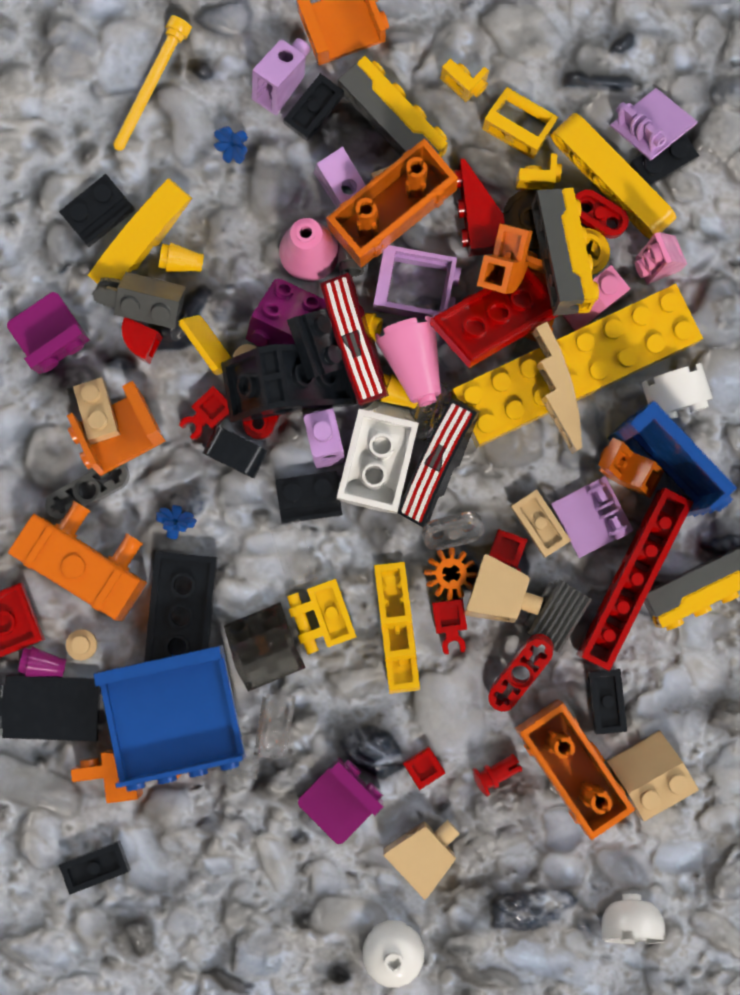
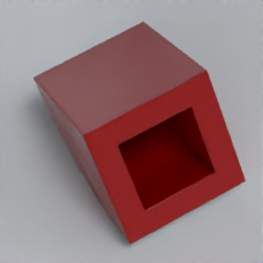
M124 317L122 336L126 346L140 360L150 364L163 337L158 331Z

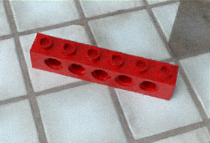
M667 488L657 490L576 653L577 656L610 671L693 504L692 501Z

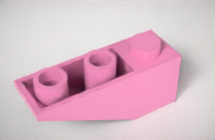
M661 232L655 233L635 257L637 260L635 261L636 271L640 278H645L647 285L680 272L687 265L676 236Z

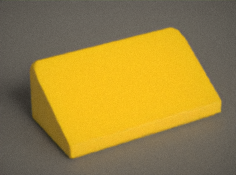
M196 315L178 321L179 326L212 372L217 376L222 373L221 362L232 357L203 317Z

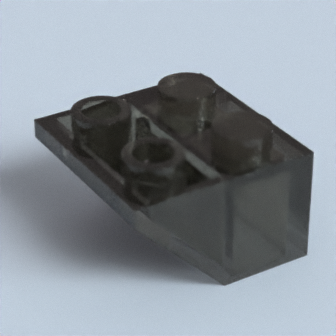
M281 602L224 625L235 669L248 692L306 668Z

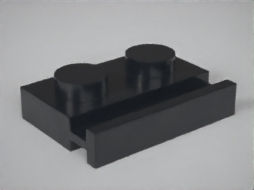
M104 174L59 212L84 243L91 247L134 212L135 208L108 175Z
M327 308L287 320L307 380L345 368L342 351L338 347Z
M336 471L276 479L281 524L343 516L341 501L337 499L339 486Z

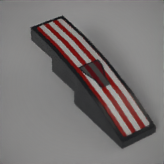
M456 398L450 400L420 457L398 514L421 527L429 524L438 498L444 496L454 468L461 464L479 416V410Z

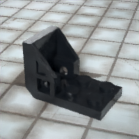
M273 344L257 347L221 362L231 423H241L288 414L302 408L349 407L357 404L346 368L307 380L295 344Z

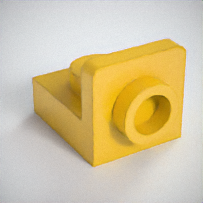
M450 58L442 66L440 79L467 102L473 95L476 98L480 96L487 88L488 82L486 81L489 70L483 67L472 78L471 73L463 64H456Z
M551 153L547 163V170H543L541 166L537 165L519 168L516 177V190L553 189L555 183L560 182L562 174V164H557V154Z

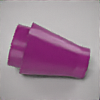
M33 646L31 649L23 648L18 672L24 673L25 677H63L67 659L59 658Z

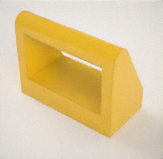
M506 87L484 119L482 130L534 160L559 117ZM506 101L546 124L539 136L499 114Z

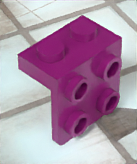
M280 278L274 279L251 315L246 340L259 347L273 344H295L287 320L326 308L325 300Z
M56 292L49 293L7 323L8 330L26 355L24 360L38 374L52 370L59 364L60 360L68 355L77 353L84 347L85 343L90 341L65 302Z
M340 757L298 799L299 807L336 844L344 843L371 814L375 816L384 807L383 800L381 799L383 797L382 792L371 782L367 785L359 777L361 774L360 770L350 760L344 762Z

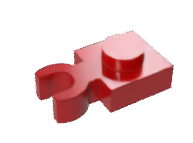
M212 386L191 406L197 413L194 416L184 417L180 421L179 426L184 429L190 423L195 424L196 430L189 436L192 440H196L202 435L203 427L206 424L214 430L216 426L229 416L226 398Z
M463 598L432 602L436 634L445 633L446 635L442 641L444 654H449L448 644L452 641H457L460 644V651L465 652V641L458 632L467 630Z

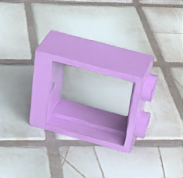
M389 245L383 250L373 311L425 320V316L434 317L452 307L456 301L455 297H450L452 285L458 286L461 268L456 267L457 257ZM395 262L447 271L439 311L387 302Z

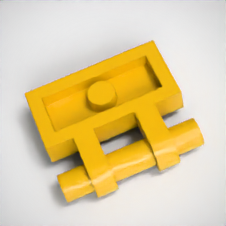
M336 579L308 588L307 592L311 600L302 604L298 592L287 596L291 607L288 609L290 617H294L300 633L297 636L300 644H304L307 655L319 651L315 641L316 638L323 636L328 648L357 637ZM314 610L320 626L311 630L306 616V612Z

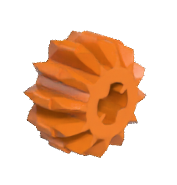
M451 547L448 551V559H446L442 550L437 551V556L441 562L438 563L433 558L428 559L427 562L436 568L435 571L424 570V575L435 576V579L428 581L426 585L427 587H433L437 583L440 585L434 593L435 596L439 597L445 588L447 589V600H452L453 589H455L459 598H463L465 595L460 586L463 585L469 590L473 589V585L467 582L466 578H476L477 573H467L466 568L475 565V562L471 560L465 564L462 563L467 554L465 551H462L458 558L455 559V548ZM455 566L458 570L455 574L459 573L457 580L450 579L446 582L443 579L446 574H442L443 569Z

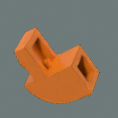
M500 224L493 254L484 255L477 286L504 294L515 292L520 286L529 264L526 261L533 231Z
M612 438L609 445L603 449L598 464L600 466L599 472L604 476L648 498H651L664 473V470L654 460L634 453L623 441Z
M106 749L101 752L102 762L100 763L99 758L80 760V765L71 769L72 782L104 778L106 804L138 800L143 795V789L127 791L126 786L116 788L115 783L119 781L113 749Z

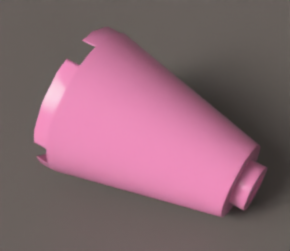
M302 218L297 220L284 234L279 246L280 260L283 267L292 277L307 282L318 281L333 272L337 264L339 243L328 227L313 219Z
M425 316L426 322L418 323L416 317L399 321L385 327L382 337L378 333L375 335L378 347L411 403H418L419 407L435 403L437 401L436 397L441 394L436 331L430 325L432 318L430 316Z

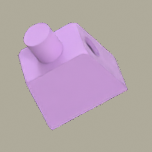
M297 38L292 45L284 40H279L252 70V100L275 116H277L303 80L306 56L311 51L309 45L304 40Z
M343 147L316 163L314 175L336 208L340 207L341 203L350 199L366 186ZM349 187L353 193L347 195L341 188Z
M333 407L303 413L316 469L344 464L346 459Z

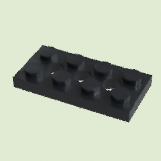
M155 552L144 662L175 656L169 649L170 642L175 638L182 639L185 642L186 650L184 653L209 648L218 557ZM182 576L188 577L192 582L190 592L184 595L177 592L175 588L177 579ZM178 607L185 608L189 613V619L184 625H178L173 621V611Z

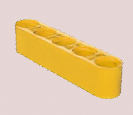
M571 114L551 133V139L558 149L611 202L626 211L629 221L645 237L651 239L655 233H662L676 220L675 212L664 199L579 114Z

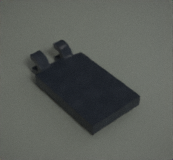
M6 675L5 684H0V729H3L2 738L98 741L100 686L95 685L94 678L25 677V675Z

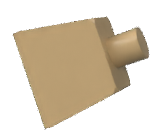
M484 554L464 615L515 623L520 610L538 615L543 597L526 592L530 581L529 576L490 555Z
M448 819L436 831L424 821L383 849V856L425 900L454 863L456 857L448 845L460 832Z

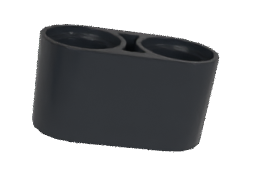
M216 426L203 454L255 479L268 451L230 431Z

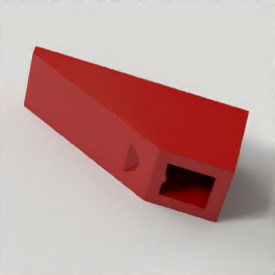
M465 158L460 159L458 170H454V173L458 177L457 188L461 189L462 199L457 200L458 217L464 218L465 229H461L462 248L467 247L468 257L493 254L500 224H505L504 215Z

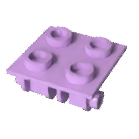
M655 88L634 106L631 103H621L616 109L618 119L611 123L610 126L649 160H653L695 126L697 121Z
M606 476L551 503L563 529L571 539L570 542L578 558L634 531Z

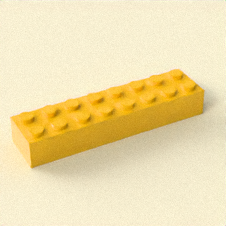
M675 283L556 341L563 353L573 382L576 400L578 401L696 345L703 337ZM541 348L533 350L452 389L450 393L452 398H456L480 411L471 434L476 449L549 414L541 399L551 391L537 368L540 361L546 359Z

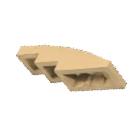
M545 322L536 327L532 333L546 359L540 361L537 368L551 391L541 400L573 454L582 449L580 414L573 382L563 353L548 322Z

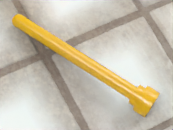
M171 15L165 26L167 38L113 142V147L117 151H122L125 148L177 44L182 43L183 39L186 40L192 30V26L180 17Z

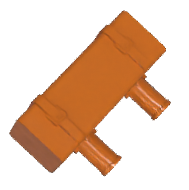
M424 138L413 148L404 152L392 165L374 177L366 186L350 199L341 203L340 207L327 216L328 229L358 266L362 268L374 257L377 258L386 247L434 208L441 206L444 200L457 191L458 177Z
M73 501L60 524H53L34 513L9 549L8 554L21 561L27 568L37 571L90 604L96 611L106 614L115 621H123L147 584L145 580L130 572L128 567L143 543L126 533L113 556L106 557L77 539L75 533L88 513L91 512L81 504Z
M558 699L553 701L514 728L524 742V747L530 756L534 757L568 808L572 819L580 826L590 840L595 839L635 811V808L625 795L626 792L617 783L605 765V759L593 742L588 740L580 728L579 722L572 716L564 702Z

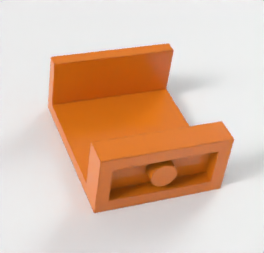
M296 0L298 13L318 66L386 41V29H389V23L385 12H379L376 2L379 0H321L311 4L310 0Z
M133 380L122 386L127 397L112 405L120 432L119 436L91 445L87 440L83 422H80L73 413L67 415L71 427L67 428L75 444L80 443L83 452L79 453L84 465L88 470L93 468L100 476L166 442L141 391Z

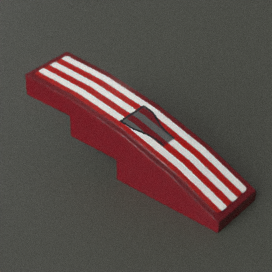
M346 273L320 283L338 347L342 351V359L358 404L361 406L389 396L375 340L370 336L364 309L359 304L352 276Z

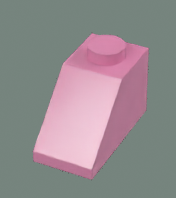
M612 265L593 279V282H597L599 287V298L595 301L590 312L562 315L574 331L590 324L629 292L630 287Z

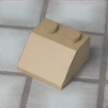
M660 730L606 760L616 780L626 792L625 795L635 808L636 815L644 822L699 791L685 764Z

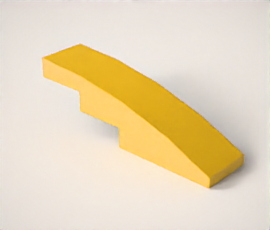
M168 178L125 225L89 272L88 276L98 284L101 278L109 277V279L122 280L126 272L131 273V271L137 270L154 246L160 245L193 198Z
M405 562L374 565L389 694L420 690Z

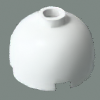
M622 894L621 901L613 902L606 908L602 917V941L617 944H635V942L657 944L666 942L662 914L654 904L642 901L641 894Z
M387 920L377 924L367 935V938H365L362 960L367 973L376 983L387 988H400L410 984L419 975L424 963V945L419 933L416 930L414 931L412 927L400 920Z

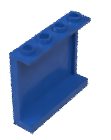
M652 401L628 417L607 437L609 441L612 438H616L623 442L632 437L693 501L686 517L692 515L696 517L707 512L711 514L715 510L720 512L733 500L730 495L737 487L655 401Z
M223 645L93 674L95 685L101 688L119 781L115 783L116 788L126 786L127 791H134L146 787L145 782L157 780L158 784H166L176 781V775L189 773V778L208 774L207 768L220 766L221 771L239 767V761L245 759L246 754Z

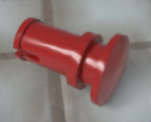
M512 753L492 766L487 764L483 766V771L481 772L476 768L472 769L474 781L486 797L490 796L489 788L493 787L496 789L499 787L500 782L522 772L521 765H517L519 761Z

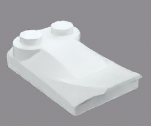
M374 401L364 409L359 408L337 494L338 500L372 510L397 514L419 425L411 416L409 409Z

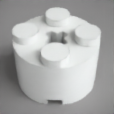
M702 363L696 364V371L690 372L687 366L653 377L655 384L650 386L647 380L642 382L647 403L655 401L671 419L679 417L677 411L689 408L691 413L708 408V401L712 400L713 396Z

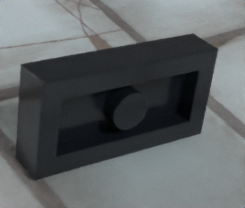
M320 73L283 119L284 124L308 142L344 97V91Z
M684 134L653 160H649L642 154L632 160L630 166L650 186H653L695 161L699 154L687 135Z
M621 669L588 671L594 733L599 735L628 732Z
M120 840L59 864L69 895L131 870Z

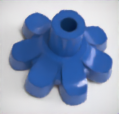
M229 126L216 130L214 136L220 141L214 143V147L219 152L224 151L223 160L230 163L234 158L237 164H241L247 153V147L243 144L248 139L247 134L242 130L234 133Z
M173 505L172 511L167 508H160L159 512H156L157 522L163 524V529L167 530L166 536L170 539H177L179 531L186 532L187 528H193L197 521L190 512L182 514V507L178 505Z

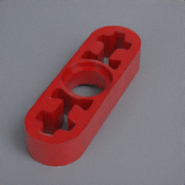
M534 634L529 637L492 684L488 700L495 710L502 712L511 710L551 661L554 644L547 635ZM544 645V653L540 652L535 657L533 663L530 658L533 655L534 646ZM516 666H524L529 670L530 676L527 679L520 680L513 675L512 670ZM508 683L513 686L509 691L508 698H503L502 700L497 698L498 692L503 693L508 687Z

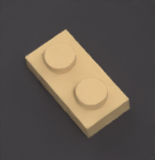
M100 377L73 386L89 443L92 445L119 436V428L104 379Z
M537 489L510 506L544 558L571 541Z

